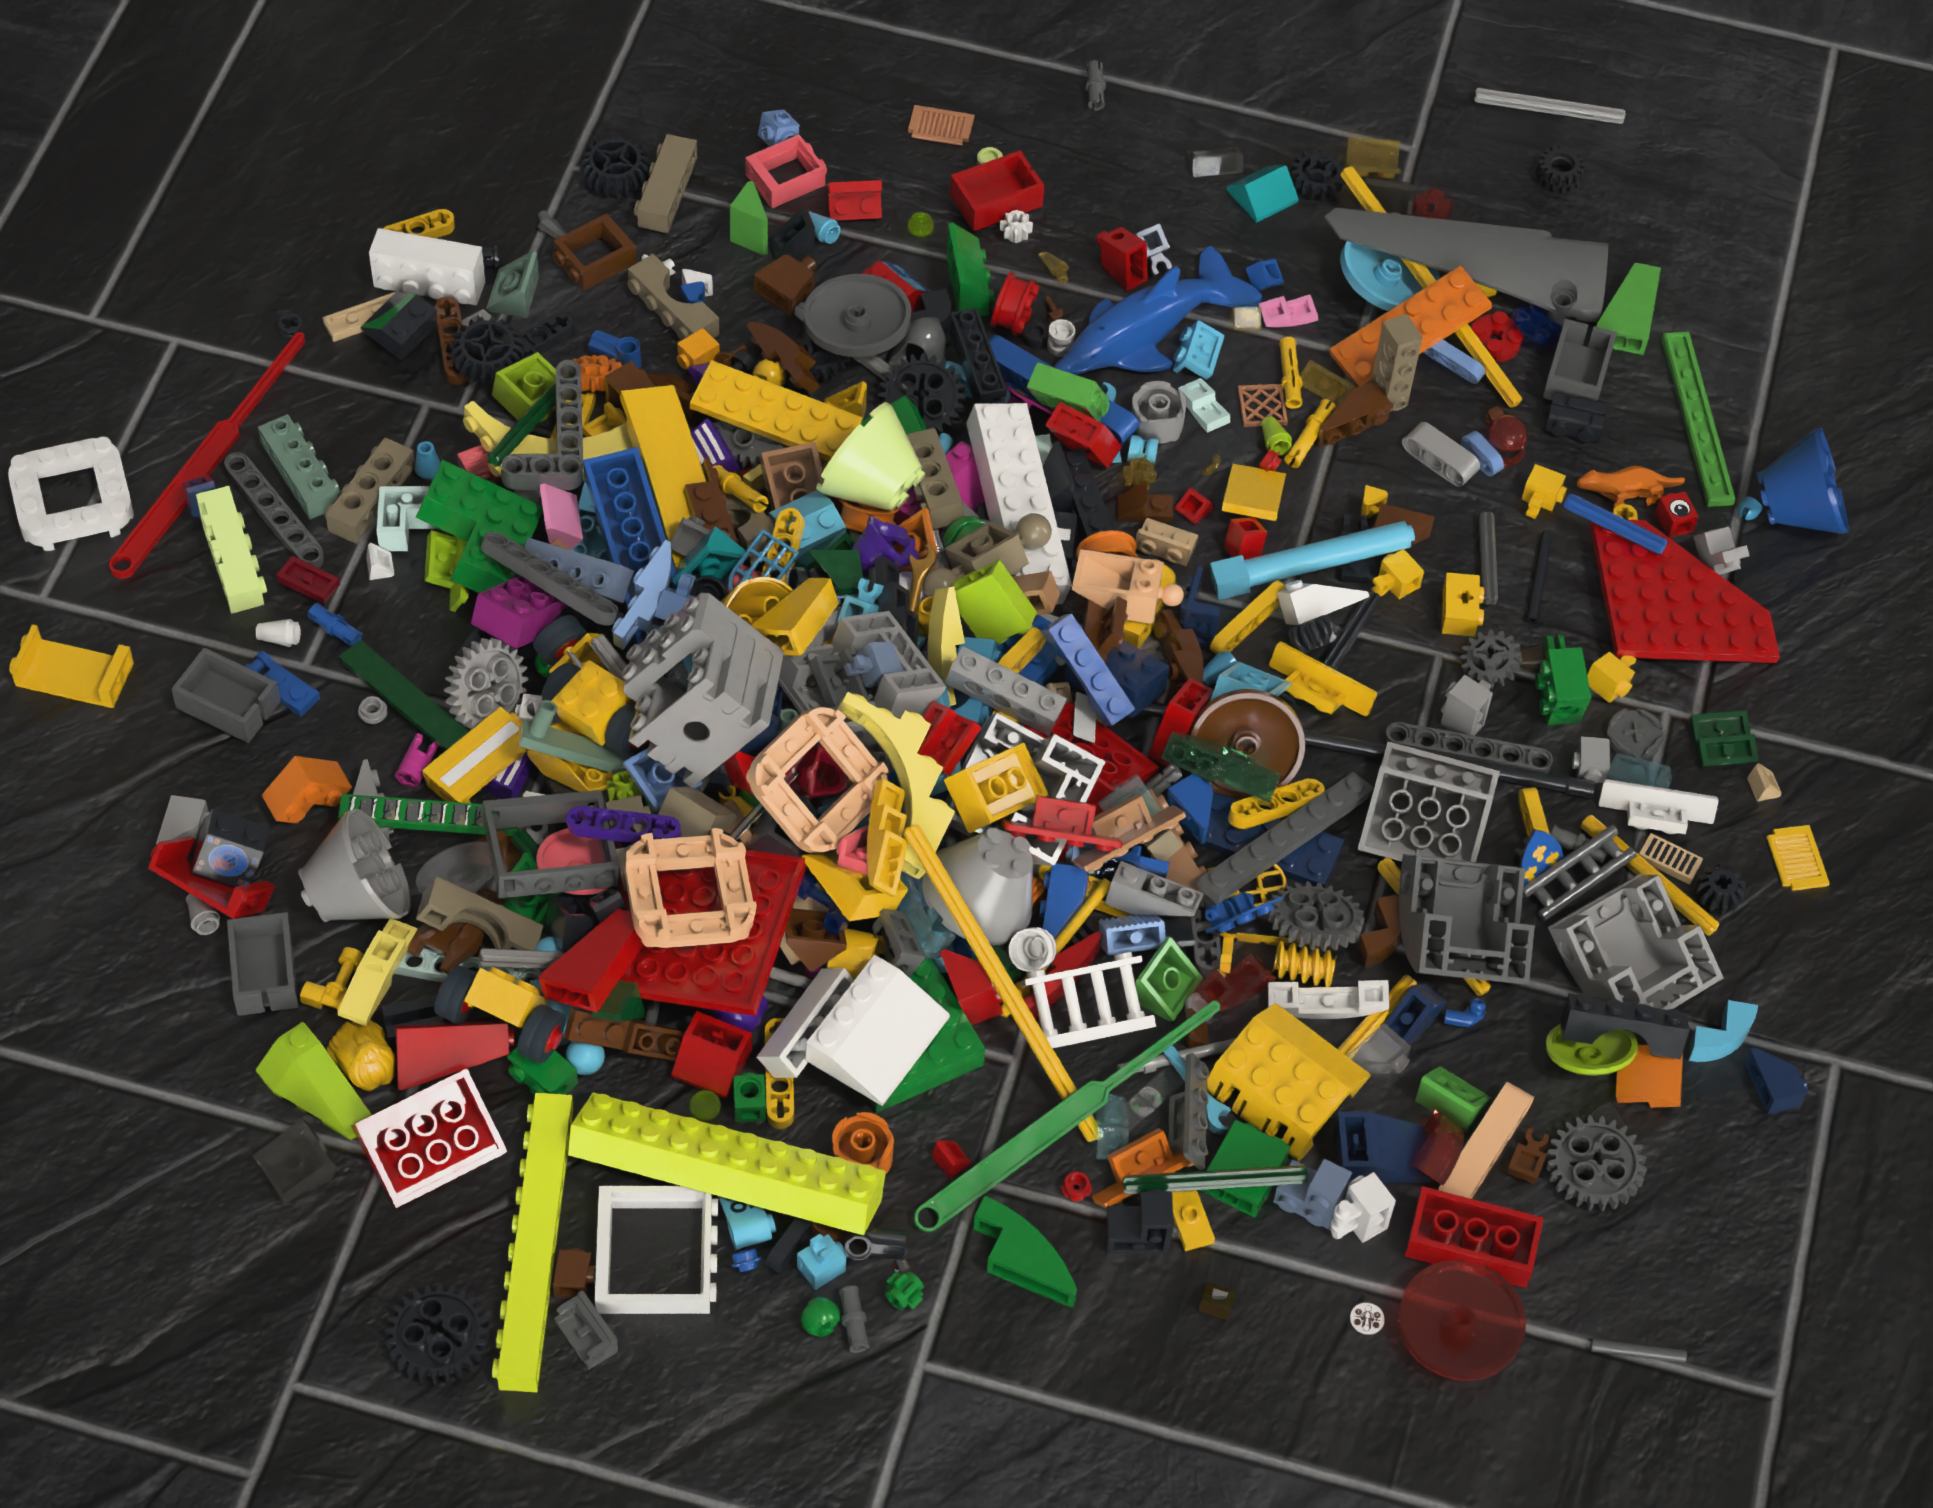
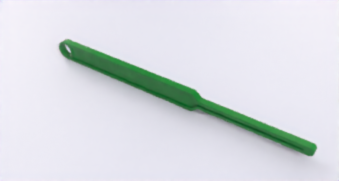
M1217 1001L1209 1003L1105 1081H1090L918 1207L913 1216L915 1226L922 1232H932L1107 1104L1109 1092L1218 1012L1220 1004ZM930 1208L937 1214L935 1226L926 1228L919 1223L918 1215L922 1209Z

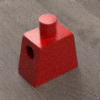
M1119 227L1109 233L1102 231L1097 235L1095 241L1101 247V264L1103 268L1126 292L1148 281L1147 243L1123 227Z

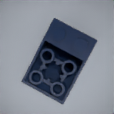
M1369 1111L1338 1112L1334 1125L1336 1160L1338 1166L1352 1172L1350 1182L1358 1176L1363 1175L1366 1177L1373 1172L1382 1183L1431 1182L1425 1126Z

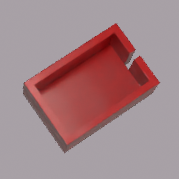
M1021 150L952 174L950 197L974 232L1005 220V213L1015 210L1026 213L1043 207L1044 184L1036 172L1031 170V165Z

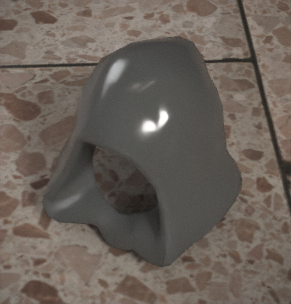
M921 317L912 321L906 336L893 349L888 364L900 368L902 367L900 360L902 358L908 363L906 359L908 344H915L921 347L926 354L927 361H930L933 355H936L938 364L943 359L949 361L945 352V332L939 319L936 317ZM921 375L920 380L924 382L926 376Z

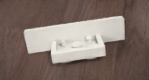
M1605 779L1598 804L1600 807L1627 811L1628 825L1634 826L1637 829H1655L1667 834H1686L1688 820L1708 824L1714 823L1718 797Z

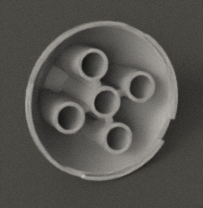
M355 808L345 812L305 866L298 870L305 888L301 891L302 898L307 906L313 905L324 922L330 920L400 919L410 912L411 895L401 863L395 865L388 852L392 845L380 827L362 810Z
M989 828L985 833L947 846L936 852V855L990 945L1006 944L1017 932L1028 927L1032 916L1033 859L1029 850L1030 843L1024 837H1015L1009 832L996 828ZM925 872L921 877V887L927 905L930 909L934 907L944 919L942 921L944 926L966 939L928 874Z

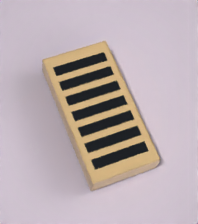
M1650 833L1639 853L1654 868L1689 885L1704 859Z

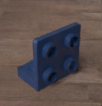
M1198 566L1195 576L1190 575L1188 579L1187 594L1182 601L1179 624L1182 629L1192 628L1199 645L1210 648L1211 642L1217 635L1221 607L1213 606L1210 603L1198 602L1203 567Z

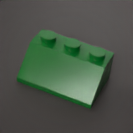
M948 223L946 259L956 310L962 311L977 308L980 316H990V305L995 303L993 288H988V284H990L989 268H984V264H986L985 248H980L979 238L954 223Z

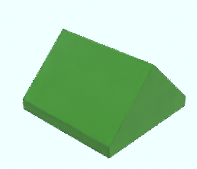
M749 181L730 205V241L761 255L768 254V219L754 182Z
M1166 937L1136 980L1139 1004L1169 1022L1176 1019L1185 1006L1187 998L1193 994L1203 979L1171 937Z
M1439 1066L1423 1076L1415 1101L1467 1133L1487 1106L1491 1097Z

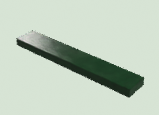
M362 640L356 642L339 656L340 662L444 751L469 732Z

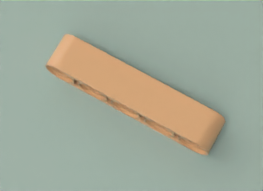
M1507 1082L1438 1190L1472 1199L1528 1112L1534 1096Z

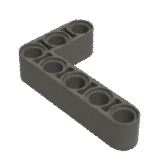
M563 360L556 367L557 454H509L502 460V483L508 489L540 490L539 484H548L561 490H572L582 484L581 369L577 362Z

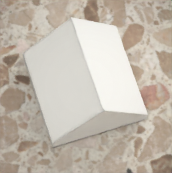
M373 543L368 544L366 561L369 579L374 580L394 576L391 552Z

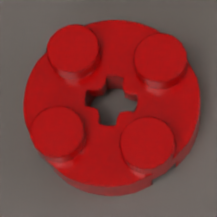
M1497 311L1494 314L1482 316L1471 326L1491 356L1496 358V362L1510 360L1518 354L1524 335L1520 326L1514 320L1508 318L1506 313ZM1491 336H1499L1501 337V340H1498L1497 338L1491 339Z

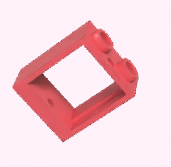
M800 135L745 157L746 176L750 181L754 182L756 189L771 209L825 186L827 167L824 161L818 159L814 154L810 143H806ZM798 159L807 173L778 185L768 171Z

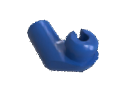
M1473 999L1470 1001V1006L1463 1012L1446 1009L1444 1024L1466 1028L1472 1027L1484 1018L1486 1014L1485 1002L1481 999Z

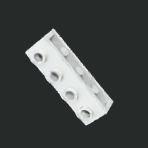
M845 968L821 969L758 1054L757 1058L774 1078H797L808 1063L806 1061V1042L854 982V979Z

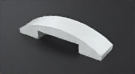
M1388 980L1358 981V987L1299 988L1298 982H1268V1007L1277 1003L1294 1017L1309 1019H1342L1371 1015L1389 1009Z

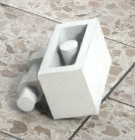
M1374 1172L1366 1177L1361 1175L1352 1180L1348 1185L1345 1200L1335 1207L1333 1212L1334 1218L1330 1223L1331 1235L1335 1239H1341L1347 1233L1354 1231L1361 1242L1364 1243L1388 1229L1396 1200Z

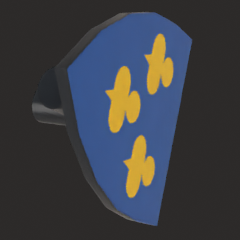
M1533 829L1529 837L1523 839L1524 849L1518 847L1514 851V856L1520 860L1519 868H1525L1524 886L1564 858L1562 848L1557 840L1545 831Z

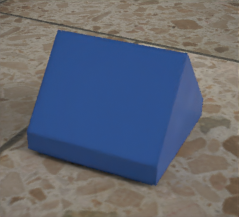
M704 282L680 285L682 303L705 302Z

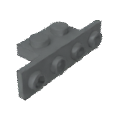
M1191 1053L1186 1055L1185 1091L1170 1096L1168 1143L1174 1153L1183 1151L1186 1159L1199 1170L1205 1169V1155L1207 1154L1206 1129L1208 1128L1206 1111L1209 1101L1207 1094L1209 1070L1204 1062Z

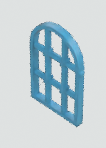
M762 529L739 562L734 566L729 576L730 591L733 590L732 583L736 572L743 576L738 583L739 585L753 578L750 576L759 562L762 563V561L770 565L762 577H768L772 570L777 569L781 573L776 579L781 581L800 553ZM765 535L771 540L763 551L758 553L754 548ZM776 542L783 546V549L771 561L765 557V554ZM789 550L794 555L783 569L777 563L785 552ZM750 553L758 558L749 570L744 572L739 568Z

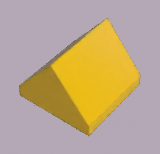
M1365 485L1360 515H1367V519L1377 515L1381 503L1386 504L1387 491Z

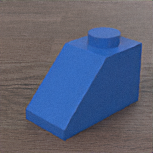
M1195 772L1168 788L1166 801L1169 807L1174 805L1185 812L1186 818L1180 821L1197 841L1203 844L1206 842L1213 789L1207 780H1202Z

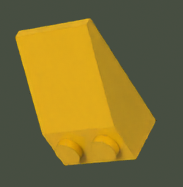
M1025 743L1019 744L944 779L945 785L968 833L1035 803L1036 795L1049 796Z

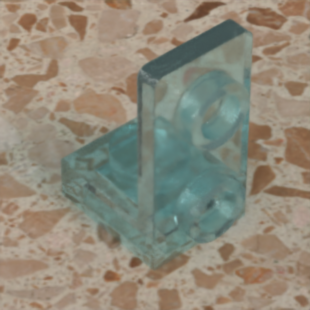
M1109 1094L1107 1104L1096 1111L1097 1159H1108L1107 1155L1128 1145L1129 1123L1125 1097H1118L1113 1094Z

